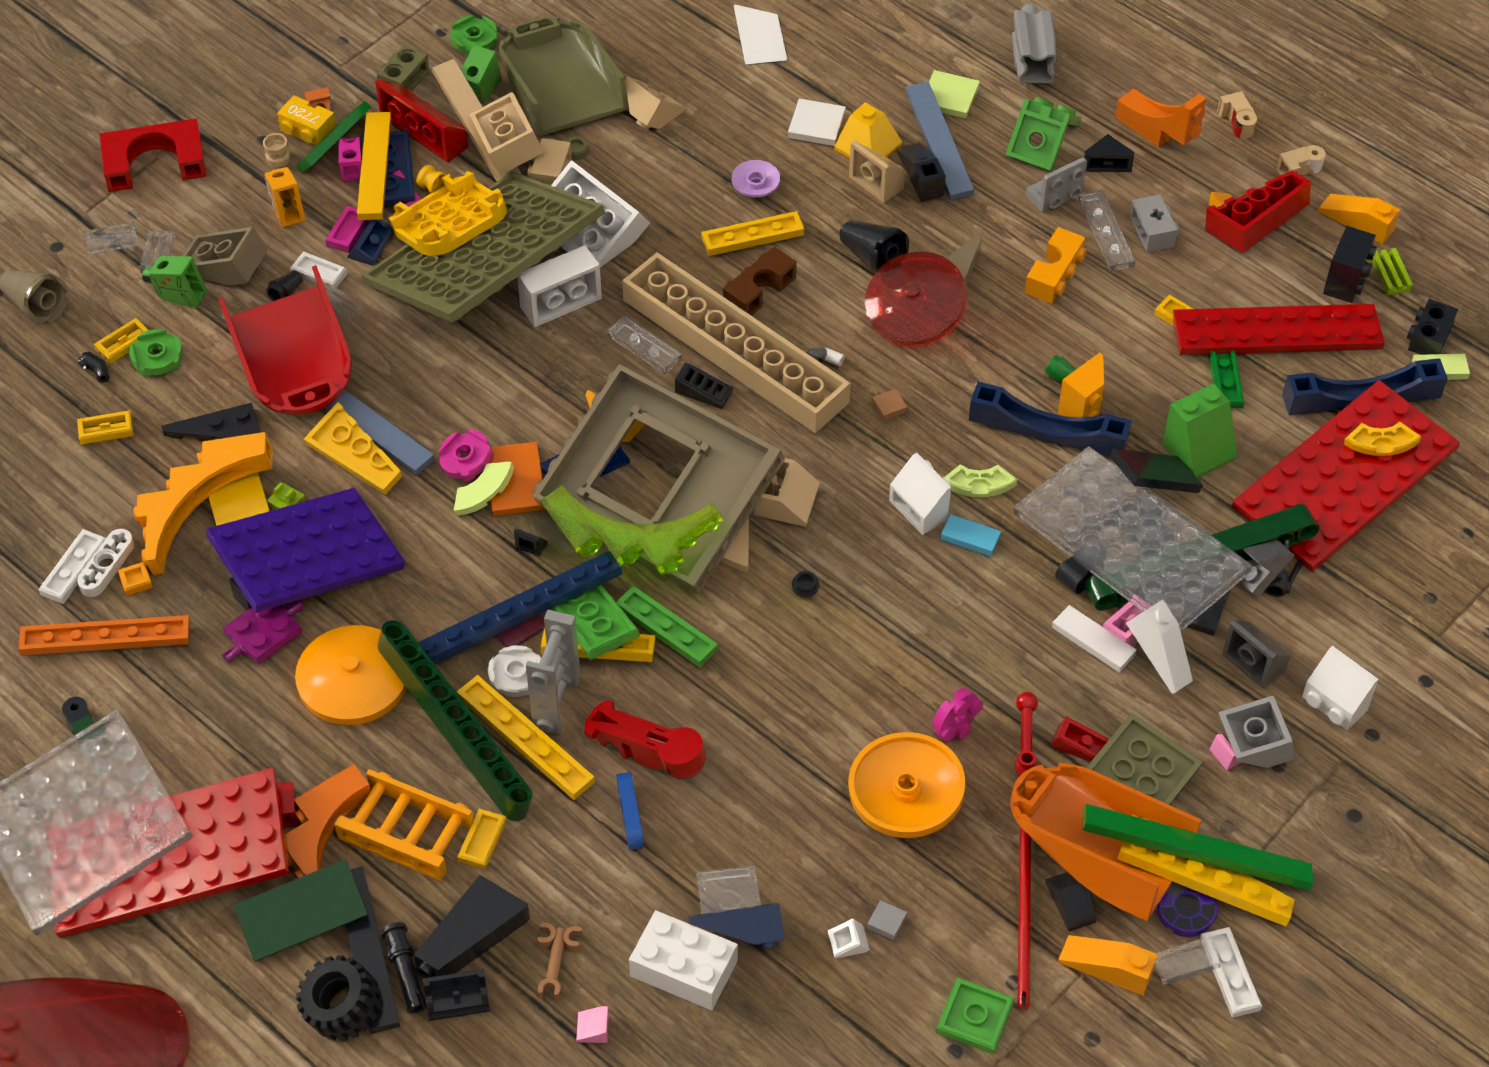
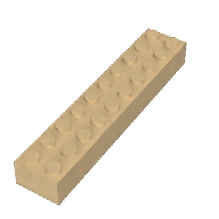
M658 252L622 280L624 302L812 432H818L850 403V382Z

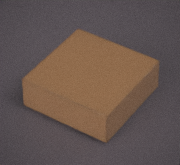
M896 389L872 397V404L883 421L907 413V405Z

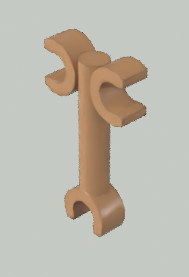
M544 922L540 923V931L550 935L546 938L538 937L537 943L541 948L552 946L546 979L539 983L538 995L539 998H543L544 991L552 988L554 989L555 1000H559L561 997V986L558 982L564 945L570 951H579L580 943L571 941L570 938L573 936L582 937V928L571 926L567 929L561 927L555 929L552 924Z

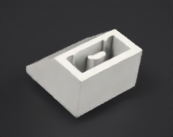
M915 453L890 484L889 501L924 535L948 520L951 486L946 478L941 477L933 469L928 460H924L918 453Z

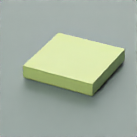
M934 70L929 83L941 112L966 119L979 89L980 81Z

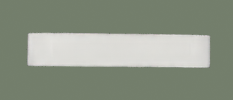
M116 529L112 531L80 573L77 581L80 591L84 596L95 597L100 595L134 549V542L128 530ZM103 559L113 560L110 566H99Z

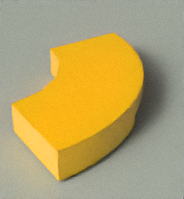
M1401 422L1383 429L1373 428L1361 423L1345 438L1344 445L1363 454L1390 456L1410 450L1421 441V436Z

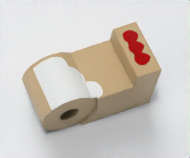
M1311 145L1281 153L1276 170L1280 175L1290 171H1294L1301 176L1318 174L1322 170L1326 152L1320 146Z

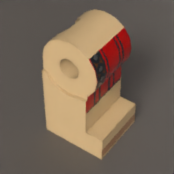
M1240 91L1221 96L1217 109L1220 118L1227 117L1234 127L1233 133L1235 136L1242 139L1252 137L1257 116L1244 93Z

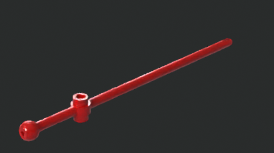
M1023 692L1016 699L1017 709L1021 712V753L1016 757L1014 768L1019 777L1030 768L1038 766V759L1032 752L1033 712L1038 707V699L1031 692ZM1020 826L1017 1005L1021 1010L1022 996L1026 997L1025 1009L1027 1010L1030 1006L1031 837Z

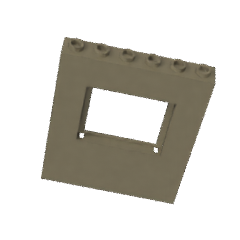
M619 364L615 371L613 370L609 373L606 385L602 391L594 396L592 406L587 414H583L579 419L577 429L573 435L565 440L562 452L558 458L552 460L544 479L536 484L532 497L544 509L691 591L700 594L785 458L781 449ZM636 420L695 451L651 520L592 488Z

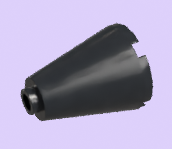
M850 220L840 229L841 242L878 275L884 277L893 275L903 264L900 262L903 254L906 256L908 254V235L899 228Z

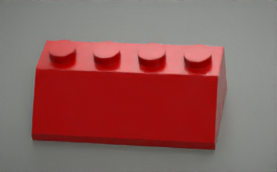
M380 79L375 81L380 112H391V124L401 131H409V137L447 163L468 148L467 130L461 124L455 123L445 113L439 112L429 102L423 101L411 90L405 89L400 84Z

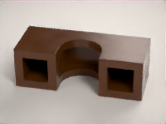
M773 247L768 252L761 254L758 260L750 267L744 268L741 274L733 281L727 282L723 288V297L752 316L763 307V290L759 287L769 286L781 292L796 279L797 261L776 247Z

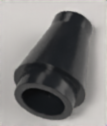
M292 270L290 273L270 281L266 290L268 297L272 301H276L292 295L298 285L303 282L302 275L298 271Z

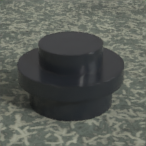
M799 572L792 580V590L800 597H811L819 590V580L812 572Z

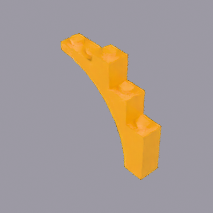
M265 432L203 441L202 453H199L198 456L199 464L170 468V479L166 481V491L137 496V506H134L133 512L136 522H140L143 527L145 549L142 550V561L144 565L149 567L153 575L164 574L166 558L172 541L183 522L199 504L214 492L235 480L253 473L272 469L273 447Z

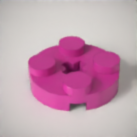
M467 430L468 433L461 435L459 432L450 435L440 446L439 463L448 476L462 479L465 482L472 481L476 475L484 470L486 464L493 459L494 454L490 443L484 434L476 430ZM470 451V454L464 458L461 457V454L463 452L467 454Z
M961 688L955 691L953 694L957 697L951 702L945 700L935 714L932 727L936 732H933V734L943 742L953 741L957 737L960 740L966 738L971 731L970 724L983 708V701L968 688Z

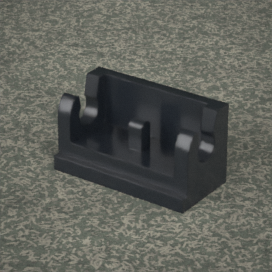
M484 969L423 978L429 1021L490 1012Z

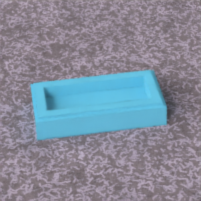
M950 514L941 533L940 540L992 557L1001 537V531Z

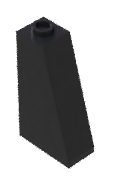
M479 875L414 954L417 972L423 978L457 973L527 923L530 919L528 904L482 875Z

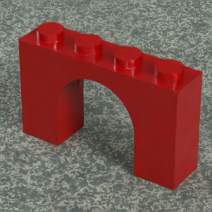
M197 118L99 133L103 171L108 192L132 189L131 166L133 161L142 153L156 149L170 151L178 157L182 180L207 177Z

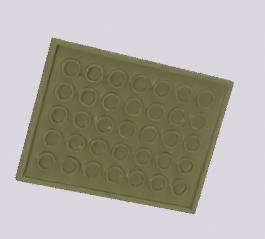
M512 171L488 187L492 191L498 188L507 206V214L498 224L455 250L438 256L423 255L406 244L361 276L366 285L453 323L461 319L472 308L481 305L483 300L490 295L499 292L511 280L520 277L525 270L538 264L546 255L559 249L560 245L567 240L576 237L588 225L594 224L598 218L605 214V210L600 203Z

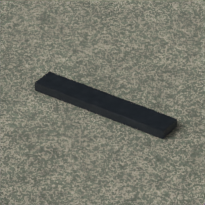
M361 866L353 868L351 871L368 916L345 926L353 959L360 963L377 980L378 988L382 993V997L378 999L382 1003L381 1009L375 1011V1014L378 1016L375 1022L371 1020L368 1023V1026H370L369 1032L373 1034L400 1027L364 869Z

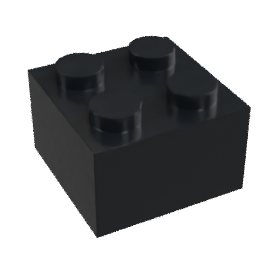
M1346 226L1331 261L1323 291L1324 295L1349 303L1353 302L1356 294L1361 295L1365 285V280L1362 279L1368 278L1373 265L1369 260L1373 261L1378 247L1373 245L1376 237L1375 234Z

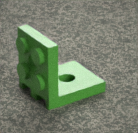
M1035 97L1034 101L1025 99L1005 155L1052 171L1068 125L1079 127L1082 117L1075 115L1077 110L1058 105L1057 109L1053 108V102ZM1039 132L1043 136V142L1040 146L1035 147L1031 143V137L1034 133Z

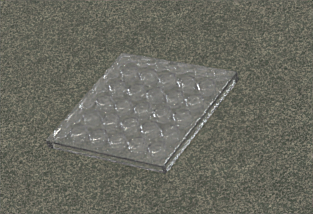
M118 709L0 782V871L36 936L194 837Z

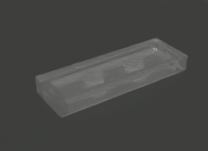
M626 316L620 318L607 330L608 337L663 374H666L682 360V353Z

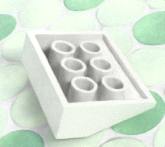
M572 160L551 185L603 205L604 215L598 218L594 224L588 225L581 230L576 237L560 245L567 252L586 245L599 263L600 268L635 243L650 224L636 209Z

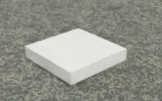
M799 99L788 130V138L835 146L846 107Z

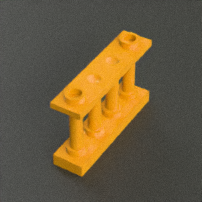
M369 769L366 775L372 790L354 818L349 819L342 815L339 816L335 823L338 839L442 881L447 873L445 859L442 857V854L459 826L470 829L474 821L472 810L464 804H454L397 781L385 772L378 773ZM382 794L396 799V803L380 828L373 829L364 824ZM408 804L423 810L406 839L400 840L390 835ZM433 815L448 820L432 850L429 849L427 851L416 846Z

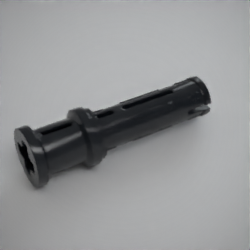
M403 922L392 923L381 930V936L386 940L389 949L387 953L388 960L396 968L407 1011L409 1014L413 1012L416 1014L426 1009V1003L413 965L414 949L413 946L409 945L406 936L408 931L407 925Z

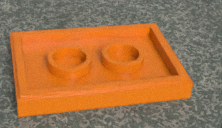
M537 442L491 447L494 456L489 463L511 461L514 465V471L508 485L501 494L498 492L491 499L493 517L546 510L532 497L536 484L542 480Z

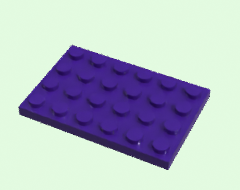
M355 488L207 528V538L255 613L404 569L405 560Z

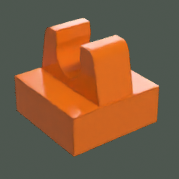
M328 87L304 92V100L309 101L311 107L316 108L318 105L330 110Z

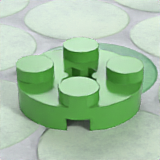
M475 15L462 17L454 22L453 30L450 32L453 47L459 52L464 53L466 57H468L474 44L487 49L495 48L498 44L497 27L491 19L482 16V19H475Z
M153 329L141 333L137 337L138 341L134 345L131 344L129 348L131 362L140 375L150 377L179 369L181 366L180 361L183 357V349L179 338L175 334L172 336L167 334L166 330ZM154 350H158L159 352H161L159 354L152 355Z

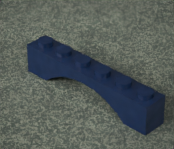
M1437 358L1414 361L1391 373L1362 380H1333L1321 377L1315 373L1287 375L1282 396L1288 414L1296 415L1344 409L1378 380L1407 402L1437 399L1442 397L1448 378L1441 359Z
M979 381L971 398L969 421L1109 457L1113 448L1126 449L1132 420L1109 414L1093 417H1066L1051 414L1022 402L1003 387Z

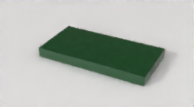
M347 859L233 905L255 962L368 916Z

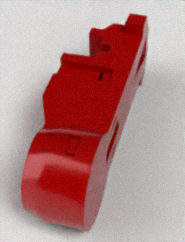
M605 700L594 707L588 718H586L584 729L586 737L592 740L596 739L603 747L612 742L615 747L619 748L622 758L626 760L628 757L635 758L637 764L652 769H664L672 777L681 780L690 779L698 775L703 769L706 760L705 746L700 734L692 728L678 727L670 729L616 710L614 702Z

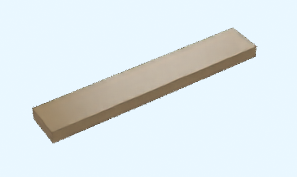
M452 59L432 67V73L496 182L512 171L521 174L518 166L502 175L498 172L469 115L482 108V105L456 61Z

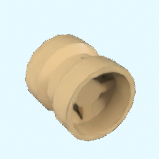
M280 133L267 135L263 140V146L268 165L275 168L286 166L290 162L287 138Z

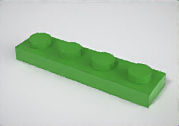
M634 585L616 602L630 620L652 635H655L656 638L699 668L718 651V644Z

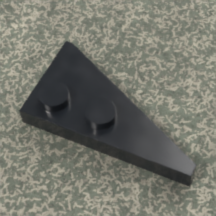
M252 403L161 426L164 436L182 439L183 435L198 437L199 441L261 433Z

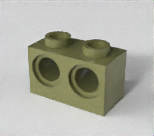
M403 45L379 69L377 79L397 83L405 89L413 91L430 72L428 55Z

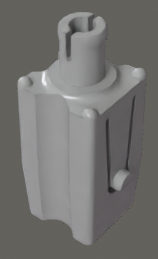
M1026 4L1021 10H1015L1013 17L1015 31L1012 32L1011 40L1017 76L1020 83H1052L1054 81V63L1056 62V38L1052 12L1050 10H1041L1038 13L1036 5Z

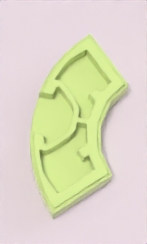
M512 462L488 463L476 481L468 486L458 488L454 506L455 514L459 516L475 512L488 505L486 502L492 499L498 492L501 494L512 477L514 471Z
M960 464L944 477L950 483L951 491L970 497H991L1005 493L1014 488L1018 480L999 465L979 471L968 469Z

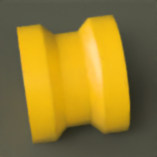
M426 165L420 170L416 183L420 188H427L429 193H433L444 186L441 177L446 174L442 171L437 172L435 167L431 165Z

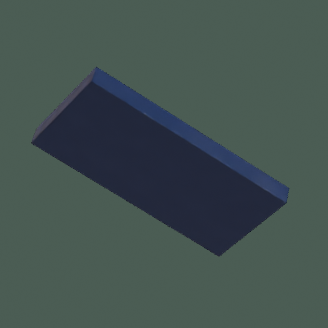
M409 131L390 132L384 207L395 206V203L399 202L406 204L410 201H416ZM361 135V154H363L364 135ZM400 170L405 178L394 175V173Z

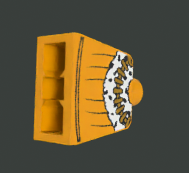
M284 167L265 173L264 177L270 202L281 227L306 221L298 184L289 168ZM284 201H289L291 205L285 208L283 203Z

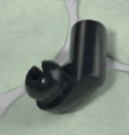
M84 352L78 358L80 367L84 366V369H89L91 366L94 368L98 382L104 383L110 379L106 361L92 352Z

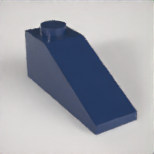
M779 903L688 916L690 924L748 943L760 944V949L777 947L778 941L784 940Z

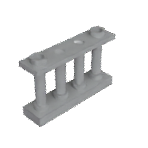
M547 610L544 617L547 645L540 663L527 661L526 673L532 723L544 733L560 735L562 729L559 703L565 687L577 689L581 680L576 619L573 615Z

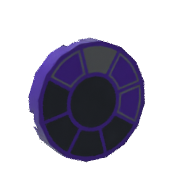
M1173 882L1157 905V914L1161 923L1166 928L1168 926L1174 930L1173 933L1179 936L1194 937L1205 933L1214 923L1217 916V902L1213 897Z

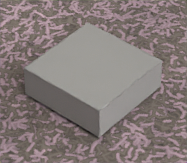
M880 900L867 923V929L894 941L907 918V912Z

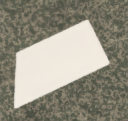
M734 5L745 64L786 61L787 56L778 15Z

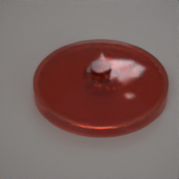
M931 252L906 253L888 261L871 279L865 296L867 316L875 331L891 343L909 347L927 345L946 336L959 323L967 305V288L958 268L947 258Z

